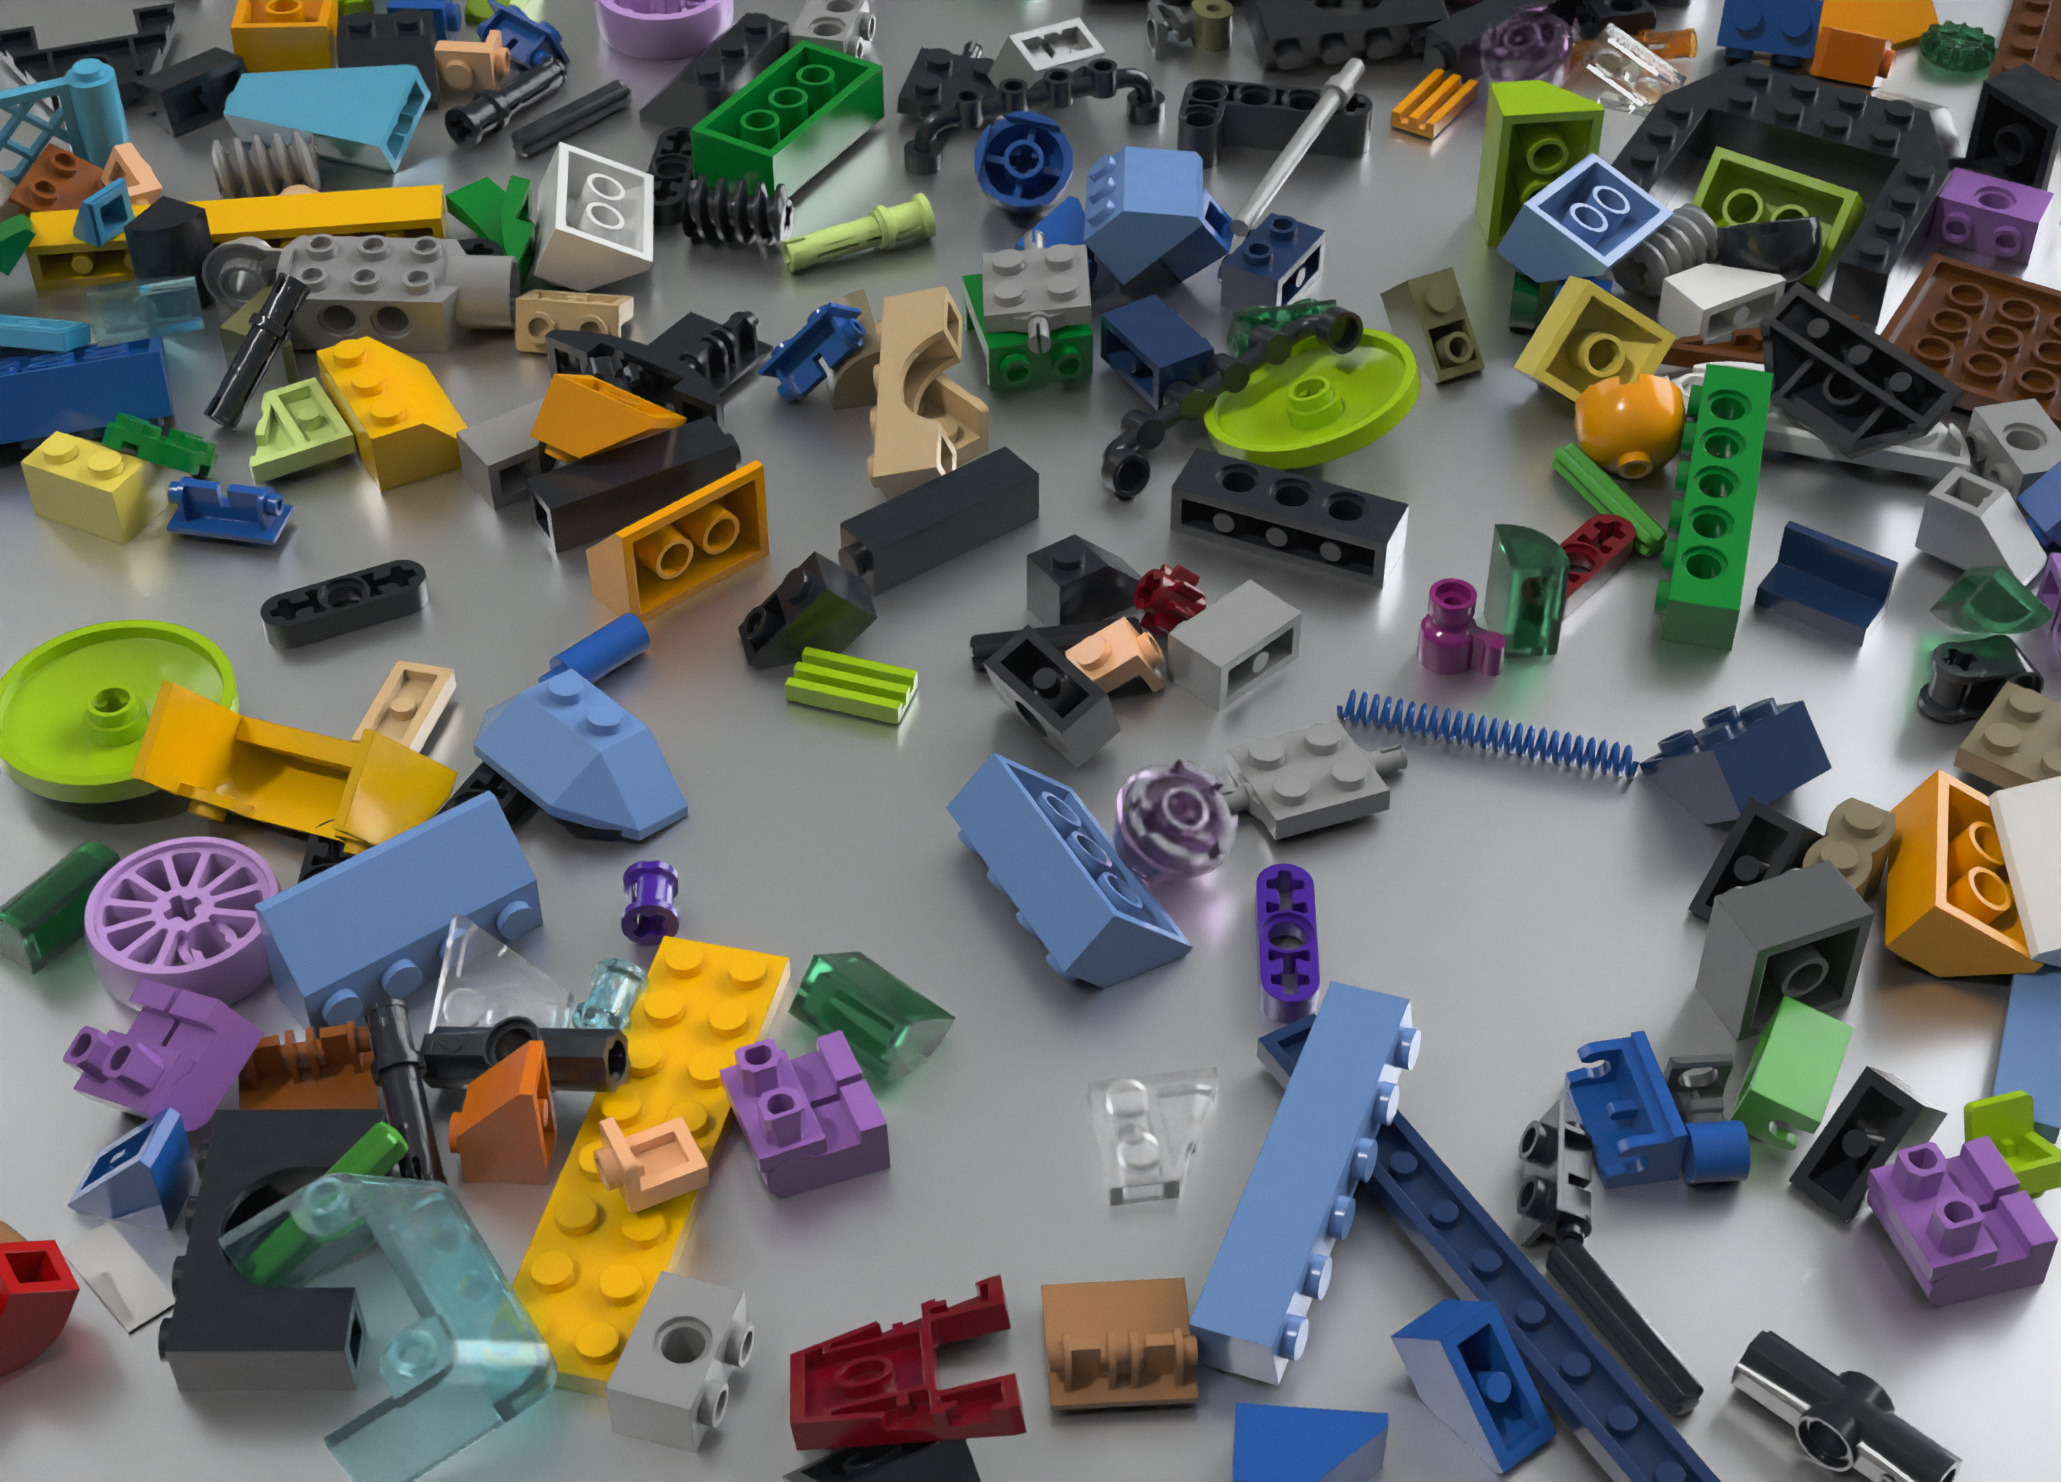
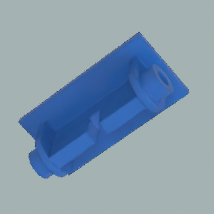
M487 0L494 14L488 21L481 22L478 27L477 34L482 43H485L490 30H500L503 47L509 48L511 59L530 70L549 57L557 58L566 64L570 62L560 44L562 37L551 24L543 20L540 23L531 20L520 8L513 4L507 7L495 0Z
M831 302L817 308L808 317L807 324L793 338L783 341L774 348L771 358L757 372L761 376L778 378L781 384L777 387V390L787 402L792 403L796 399L804 400L811 391L828 377L818 361L821 357H823L829 368L836 369L855 350L862 346L861 338L866 334V331L862 324L856 320L862 313L861 310Z
M182 477L180 481H172L169 485V502L177 504L178 509L166 528L167 532L275 545L294 511V506L284 504L283 495L275 493L272 487L230 484L227 489L228 497H223L220 482Z

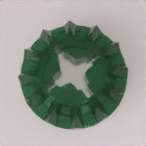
M1946 20L1943 25L1931 24L1927 32L1922 33L1919 44L1922 55L1928 61L1944 70L1960 73L1987 68L1994 61L1997 48L1994 46L1995 38L1989 34H1984L1982 27L1973 28L1967 26L1966 22L1954 24L1950 20Z

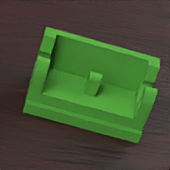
M1784 995L1760 1034L1728 1121L1740 1120L1743 1122L1747 1134L1770 1145L1785 1150H1794L1799 1137L1790 1130L1779 1128L1773 1121H1784L1796 1129L1812 1134L1815 1133L1822 1122L1854 1027Z

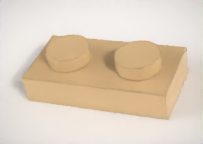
M397 660L353 734L351 742L360 743L364 728L377 731L420 753L456 689L454 669Z

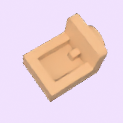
M490 30L485 43L438 40L434 48L439 89L442 92L478 93L484 89L497 90L503 76L509 75L511 56L509 48L503 47L500 30Z
M131 142L113 147L100 177L104 185L107 186L118 178H123L126 180L132 206L149 205L156 202L163 187L154 176L150 165L142 159Z
M1125 616L1065 651L1066 658L1106 693H1109L1137 675H1140L1154 692L1165 687L1158 666L1165 662V658L1159 645L1148 631L1140 635Z
M613 1116L599 1121L603 1148L593 1151L595 1165L606 1191L609 1192L618 1188L630 1214L710 1184L708 1164L682 1117L625 1138Z

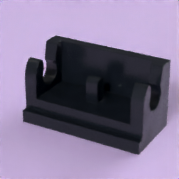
M214 47L134 82L138 94L145 99H149L156 109L147 114L148 118L157 126L167 129L169 134L175 137L223 116L228 95L234 91L241 74L247 73L242 56Z

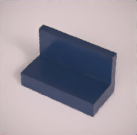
M1789 521L1784 528L1777 563L1758 586L1754 604L1862 647L1885 616L1898 562Z

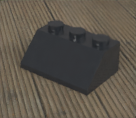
M747 12L706 46L639 111L640 119L670 128L694 127L790 50L789 23L772 19L766 14Z

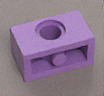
M1955 167L1938 197L1929 239L2028 266L2044 236L2055 193Z

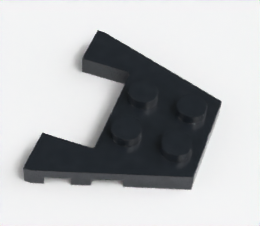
M175 3L132 9L138 31L137 34L47 49H39L34 26L0 31V57L27 85L65 77L67 71L76 62L89 58L98 59L114 69L122 104H129L137 101L139 98H143L138 94L134 81L162 69L179 23ZM57 95L42 99L54 112L60 106Z

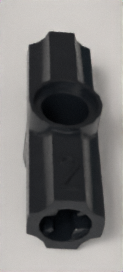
M522 1016L507 1017L496 1023L493 1027L436 1026L432 1033L424 1034L420 1052L424 1056L427 1072L422 1079L431 1088L467 1089L469 1083L528 1041H544L552 1094L555 1091L615 1092L619 1085L626 1084L631 1065L628 1055V1039L620 1029L539 1028L529 1018Z
M1762 1330L1751 1341L1741 1360L1734 1368L1731 1383L1793 1425L1798 1441L1806 1453L1817 1463L1830 1470L1842 1472L1853 1467L1874 1482H1953L1958 1476L1963 1460L1895 1415L1892 1400L1883 1387L1872 1378L1860 1372L1849 1370L1842 1372L1838 1376L1771 1330L1767 1333Z

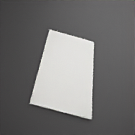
M110 1220L60 1249L65 1258L128 1333L175 1304L176 1299L173 1293Z

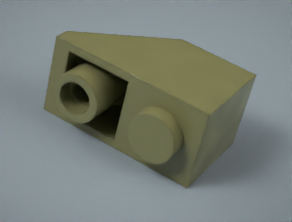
M1453 267L1407 280L1380 294L1393 335L1403 340L1410 347L1415 356L1417 366L1435 384L1485 368Z

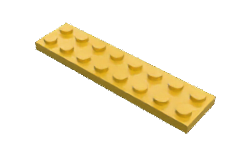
M669 936L663 937L622 1031L628 1039V1055L631 1062L626 1084L619 1085L615 1092L595 1093L481 1355L485 1374L607 1398L605 1388L661 1271L674 1274L708 1185L630 1214L618 1188L607 1192L599 1177L593 1157V1151L603 1148L599 1121L613 1116L625 1138L682 1117L708 1164L711 1180L735 1119L734 1111L721 1084L719 1070L736 1065L734 1052L738 1048L766 1039L790 978L789 957Z

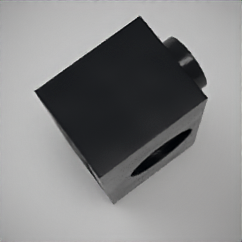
M1029 624L984 662V666L999 699L1076 770L1121 731L1107 693Z

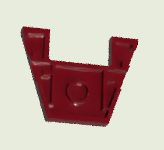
M1001 1275L976 1282L975 1287L978 1296L948 1307L946 1299L941 1301L932 1299L921 1304L922 1318L904 1325L903 1322L894 1323L889 1331L882 1333L880 1324L875 1321L790 1354V1427L797 1451L1014 1436L1027 1433L1022 1399L1015 1373L940 1390L937 1347L1011 1329L1007 1299Z

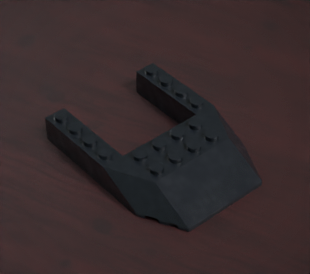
M1766 59L1737 63L1662 95L1611 166L1665 207L1700 158L1710 160L1716 146L1858 192L1863 202L1872 206L1838 260L1829 303L1847 315L1859 316L1860 322L1878 326L1929 238L1940 193L1955 167L1967 170V163L1948 107L1865 85L1811 75L1808 70L1773 63Z

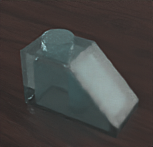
M194 275L134 279L82 288L93 340L98 347L205 329Z

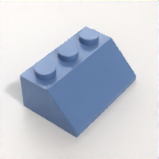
M1125 146L1114 156L1106 154L1099 158L1088 171L1083 242L1123 285L1204 224L1203 159L1197 152Z
M1592 152L1524 203L1497 247L1496 252L1508 260L1515 271L1529 276L1535 282L1568 279L1569 276L1578 278L1600 276L1608 272L1665 225L1674 213Z

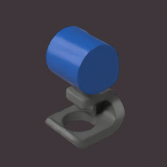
M1731 1053L1670 1057L1663 1074L1688 1134L1681 1171L1684 1179L1689 1184L1746 1181L1749 1176L1751 1157L1746 1128L1742 1121H1728L1724 1119L1723 1115L1724 1105L1722 1098L1727 1080L1733 1068V1055ZM1693 1068H1713L1700 1075H1682Z

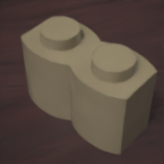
M1855 798L1843 801L1832 811L1828 819L1824 838L1815 842L1807 851L1802 868L1830 860L1861 898L1867 902L1877 892L1881 883L1896 827L1895 814Z

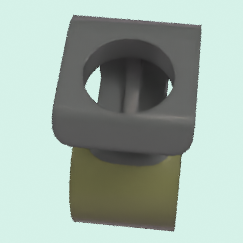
M1152 0L1148 3L1146 45L1155 60H1165L1168 47V31H1172L1179 42L1187 41V38H1190L1192 45L1201 51L1219 52L1225 50L1232 41L1233 5L1225 0H1194L1191 3L1189 13L1183 14L1178 7L1167 5L1160 0Z

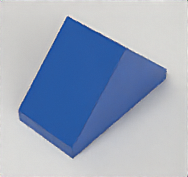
M169 1106L153 1118H150L98 1151L67 1206L79 1214L170 1231L199 1178L181 1114Z

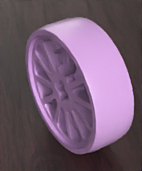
M594 0L597 25L603 40L614 50L641 59L673 60L698 55L714 39L732 26L734 20L733 0Z
M203 836L176 838L136 851L118 862L99 880L86 904L84 934L97 976L115 999L138 1012L141 1010L128 1000L142 978L174 986L180 990L184 989L216 998L227 1006L239 1002L259 989L272 976L255 904L282 892L277 877L268 863L258 853L240 843L223 838ZM157 957L154 964L147 965L151 960Z

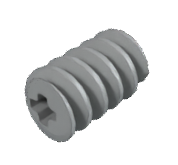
M299 130L293 131L290 146L284 144L279 133H273L271 148H265L259 135L253 136L251 150L249 151L245 150L239 138H233L231 153H225L219 140H213V164L221 196L223 195V189H225L230 199L241 198L243 186H245L250 197H261L263 184H265L271 196H277L282 191L283 181L289 187L292 185H302L303 179H305L309 188L320 191L322 177L313 133L311 142L306 144Z
M1685 203L1681 208L1673 210V216L1665 225L1611 268L1615 281L1625 290L1633 293L1640 292L1643 295L1654 297L1661 295L1664 278L1704 263L1710 264L1719 257L1716 239L1718 238L1717 226L1705 210L1696 204Z

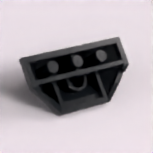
M1798 282L1789 289L1760 321L1765 372L1774 373L1769 403L1850 459L1926 436L1964 395L1962 388Z

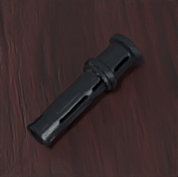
M549 57L536 65V67L509 81L497 90L484 89L476 93L472 102L466 106H455L449 109L445 114L444 123L450 138L460 147L470 149L478 145L482 136L490 131L498 132L506 128L510 117L514 113L524 109L567 82L568 75L564 65L560 60L555 59L553 62V57Z

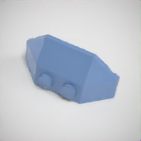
M572 668L486 710L473 744L474 754L550 816L592 828L622 830V836L638 841L688 816V805L650 728Z

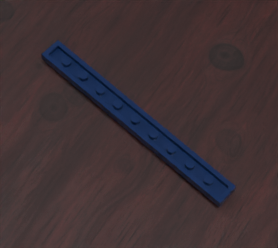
M1314 1013L1258 1038L1257 1057L1284 1090L1288 1086L1315 1021L1316 1015ZM1397 1109L1392 1123L1389 1126L1381 1124L1375 1138L1378 1143L1375 1167L1369 1181L1363 1182V1184L1461 1300L1495 1303L1536 1390L1614 1482H1721Z

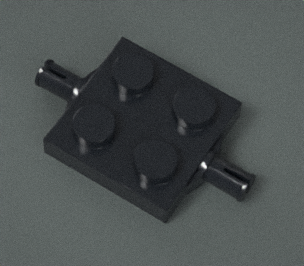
M969 41L964 45L961 55L952 54L950 51L942 48L928 49L921 47L898 96L897 113L925 119L933 112L953 106L954 93L963 88L979 90L983 95V99L999 96V90L987 76L995 60L980 58L983 54V48L976 42L972 50L973 41ZM996 117L984 119L982 125L974 129L984 131L990 124L992 127ZM950 127L941 130L937 134V141L943 142Z

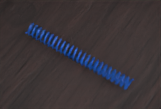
M1355 689L1350 691L1344 712L1343 706L1337 705V717L1340 722L1346 720L1349 715V720L1353 725L1359 719H1361L1364 727L1372 721L1375 729L1380 728L1384 723L1385 729L1388 732L1396 725L1399 734H1402L1408 727V732L1412 737L1420 729V735L1423 739L1427 738L1432 731V737L1435 741H1438L1444 733V740L1447 744L1452 742L1456 736V743L1459 746L1463 745L1466 739H1468V745L1472 749L1480 741V747L1483 751L1489 748L1492 741V750L1495 754L1501 750L1504 744V752L1509 756L1516 746L1518 758L1523 757L1528 748V757L1531 761L1537 757L1540 751V759L1545 763L1549 760L1552 753V762L1555 766L1562 761L1564 756V764L1567 768L1571 767L1576 759L1577 768L1582 770L1588 761L1591 773L1597 770L1601 761V772L1604 776L1609 773L1613 764L1614 776L1618 778L1625 767V777L1628 781L1634 777L1639 764L1637 761L1632 763L1633 749L1630 744L1625 746L1620 760V744L1618 741L1613 744L1608 760V742L1606 739L1601 741L1596 757V740L1594 737L1588 740L1583 754L1584 737L1582 734L1577 736L1571 752L1572 736L1570 732L1564 735L1558 752L1559 731L1557 729L1552 732L1546 750L1547 729L1545 727L1540 730L1534 747L1535 727L1533 724L1528 727L1523 745V724L1521 722L1516 725L1510 742L1511 722L1509 719L1504 722L1498 740V718L1496 717L1492 720L1486 738L1487 717L1483 715L1480 718L1474 736L1475 715L1473 712L1468 716L1463 734V712L1461 710L1456 713L1450 731L1451 710L1447 708L1444 711L1438 729L1439 707L1437 705L1433 707L1426 727V703L1421 705L1414 725L1415 702L1411 701L1402 724L1404 703L1402 698L1397 701L1390 722L1392 698L1390 696L1386 697L1378 720L1380 701L1378 693L1373 697L1367 718L1368 693L1366 691L1362 693L1355 716Z

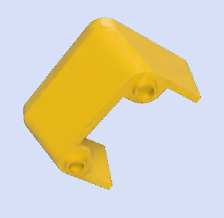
M163 680L130 777L190 801L187 812L192 815L224 823L226 815L229 813L307 834L319 835L327 839L346 843L343 853L355 856L431 819L451 797L458 772L374 730L364 728L360 743L342 740L243 716L182 686ZM333 820V821H331V822H328V823H326V824H324V825L319 826L320 824H322V823H324V822H326V821Z

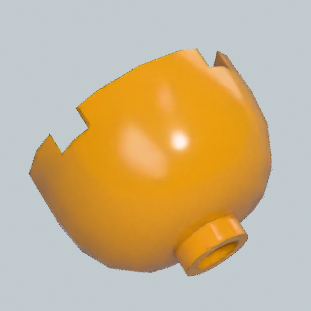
M1637 374L1638 383L1620 385L1619 376L1606 378L1588 387L1577 398L1574 426L1579 445L1603 471L1628 479H1638L1660 469L1676 456L1682 444L1687 418L1681 389L1668 379L1651 374Z

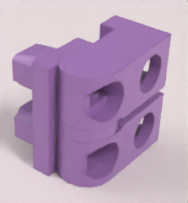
M142 978L128 1000L141 1010L128 1033L123 1034L109 1030L106 1035L98 1029L84 1026L66 1051L63 1062L82 1074L73 1089L86 1098L148 1120L170 1106L181 1114L185 1131H195L204 1126L213 1116L265 1033L219 999L184 989L180 990L174 986Z
M842 1030L816 1038L817 1051L789 1060L785 1049L778 1050L774 1040L766 1039L738 1048L734 1052L736 1065L719 1070L721 1084L760 1173H762L769 1191L776 1196L790 1197L891 1168L887 1123L866 1079L863 1080L862 1071Z
M1988 1135L1964 1142L1960 1155L1948 1159L1945 1158L1937 1144L1932 1142L1901 1149L1897 1153L1895 1163L1869 1171L1866 1182L1870 1188L1867 1194V1203L1933 1305L1944 1307L2044 1283L2059 1239L2025 1190L2018 1192L2019 1180Z

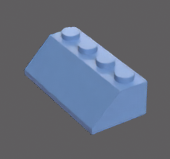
M993 752L946 807L961 828L958 832L961 842L973 853L982 857L990 869L986 873L988 880L1001 893L1012 899L1019 909L1016 913L1018 922L1030 934L1042 941L1049 951L1046 955L1048 964L1064 979L1076 982L1079 978L1107 988L1181 959L1193 948L1070 786Z
M490 790L255 904L277 996L304 1030L306 1027H314L317 1039H320L319 1028L347 1024V1021L350 1020L357 1021L364 1017L363 1012L371 1004L377 1002L380 1009L384 1007L383 1000L406 997L432 981L468 965L471 961L512 940L521 938L528 932L543 925L537 880L496 797Z

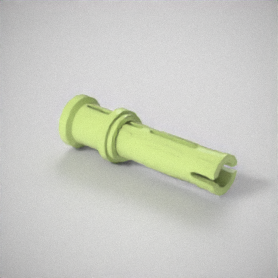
M923 193L913 195L910 202L886 208L884 205L875 206L873 210L869 211L868 216L858 220L818 230L804 236L782 240L781 251L787 268H789L790 272H794L813 264L826 262L867 248L878 246L880 249L890 250L896 247L897 242L922 235L925 239L934 237L936 234L935 218L928 199Z

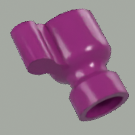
M1447 578L1439 580L1431 586L1428 601L1429 613L1420 623L1416 656L1419 663L1426 670L1435 674L1457 675L1472 668L1480 670L1481 673L1487 676H1497L1502 672L1506 640L1498 632L1487 631L1477 626L1473 619L1477 592L1470 583L1464 580Z

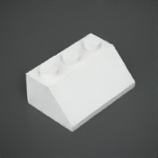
M559 142L538 188L533 276L542 278L554 286L568 287L584 292L648 271L653 263L654 176Z
M2061 776L1995 791L1988 797V802L2030 958L2033 961L2061 967Z

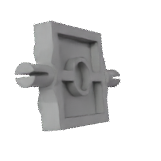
M1031 230L1023 237L1024 250L1022 251L1005 249L997 253L982 254L983 311L986 334L1007 331L1028 333L1029 349L1039 354L1038 340H1041L1042 353H1045L1051 347L1050 330L1069 325L1092 323L1086 244L1073 246L1057 244L1045 248V235L1041 231L1035 230L1036 242L1033 243Z
M1338 720L1315 724L1308 728L1270 738L1257 739L1251 743L1226 749V768L1238 787L1207 794L1205 798L1207 811L1212 820L1246 811L1263 821L1275 840L1389 810L1390 789L1379 775L1399 769H1406L1408 765L1407 754L1404 747L1399 743L1372 752L1363 750L1355 744Z

